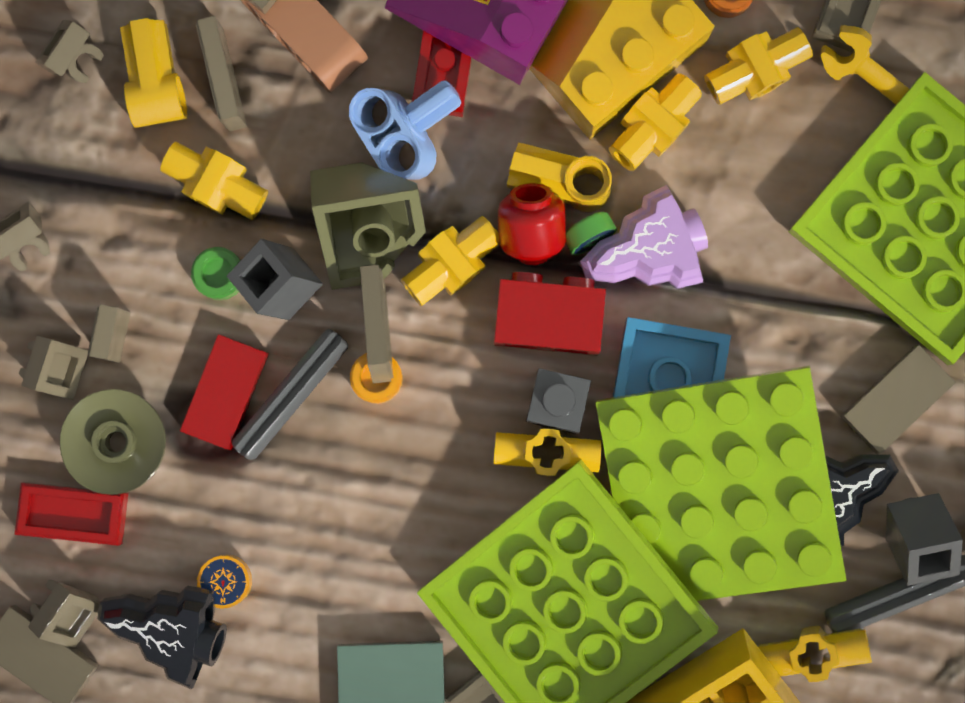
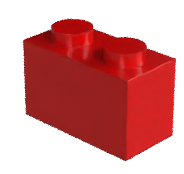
M512 272L511 280L500 279L494 346L594 356L600 353L606 289L594 288V279L564 277L563 285L542 283L543 275L530 272Z

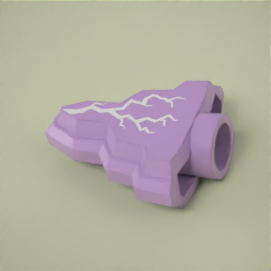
M665 185L643 196L641 208L623 218L619 233L600 240L580 261V265L585 278L594 279L595 281L617 283L635 277L648 286L669 282L674 288L680 289L703 283L697 252L708 248V240L697 211L692 208L681 212L671 191Z

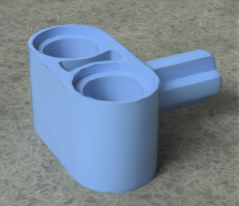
M447 80L439 82L410 104L394 91L365 88L352 98L349 105V118L379 169L405 179L419 180L428 176L436 164L437 152L426 130L460 107L461 100L456 89ZM382 99L387 107V117L380 126H377L372 118V110L374 105ZM406 143H409L415 152L414 163L408 170H405L399 161V152Z

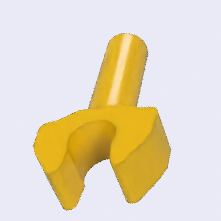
M841 25L839 37L847 45L852 46L854 52L850 56L842 57L835 50L823 45L821 48V58L826 72L835 80H840L843 76L849 74H858L896 105L909 88L870 57L869 48L872 45L870 33L860 27Z

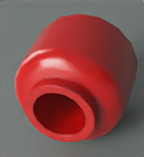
M536 183L519 185L513 188L510 194L499 203V244L507 255L519 259L523 264L539 265L558 254L565 246V203L549 187Z

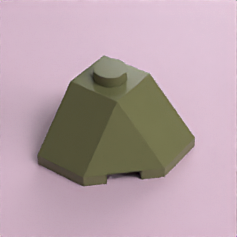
M362 162L310 171L312 210L332 290L361 285V266L379 265V268H382L385 279L395 268L394 261L408 245L414 246L426 233L417 183Z

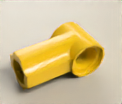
M144 18L130 21L129 24L120 27L129 82L124 84V94L128 114L134 128L187 119L185 93L178 73H175L168 28L165 21Z
M518 142L509 169L507 188L513 189L519 185L529 183L542 184L549 187L564 203L571 204L575 209L582 212H593L606 204L610 196L612 175L606 163L595 156L578 158ZM593 174L601 180L603 186L596 194L589 196L578 193L573 184L580 175Z

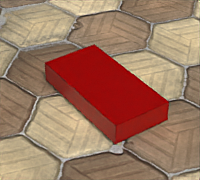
M218 334L180 432L224 449L232 450V440L239 432L269 353Z
M22 482L20 485L14 535L116 546L123 545L129 493L101 494L86 488Z

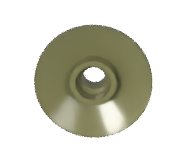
M118 389L98 391L80 400L67 415L60 434V452L63 463L70 475L85 488L101 494L127 493L145 484L158 470L166 448L164 425L154 407L141 396ZM116 432L122 433L126 439V445L120 452L114 451L110 446V438Z

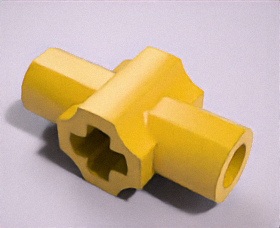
M799 27L771 40L767 31L755 34L727 51L726 58L729 62L705 74L704 79L708 90L718 105L744 92L750 101L775 90L783 83L789 81L791 75L788 69L812 58V49L804 32Z
M680 73L676 74L660 93L651 87L638 99L622 119L621 124L626 130L609 147L612 157L630 171H634L651 152L660 157L690 123L685 114L702 97L699 87L687 76Z
M174 142L169 147L160 166L162 173L185 184L181 191L184 195L222 215L228 207L254 220L268 195L267 189L244 178L247 171L244 166L207 146L201 155L179 142Z
M480 216L460 233H458L454 226H451L439 233L418 252V257L422 263L400 279L401 283L420 306H423L443 289L451 296L465 287L485 269L486 265L481 259L500 245L499 233L484 216Z
M539 429L537 435L496 432L494 464L534 467L536 474L556 476L559 469L568 470L578 461L582 460L591 472H599L601 440L561 437L559 430ZM544 437L555 439L553 446H560L562 451L561 458L552 459L549 468L541 467V458L534 459L532 455L533 446L542 445Z
M810 626L802 628L798 639L760 644L758 646L780 676L801 673L809 682L828 680L829 672L833 668L872 662L865 628L827 634L821 626ZM809 642H818L819 650L828 649V653L823 654L822 664H811L810 657L802 658L801 654L806 652Z

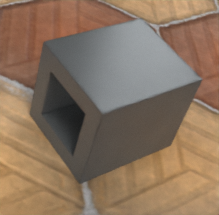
M262 238L227 275L228 279L257 314L290 320L323 285L294 248Z
M539 368L526 422L575 434L579 433L591 380Z
M939 493L917 498H907L887 504L886 541L907 586L960 575L963 539Z

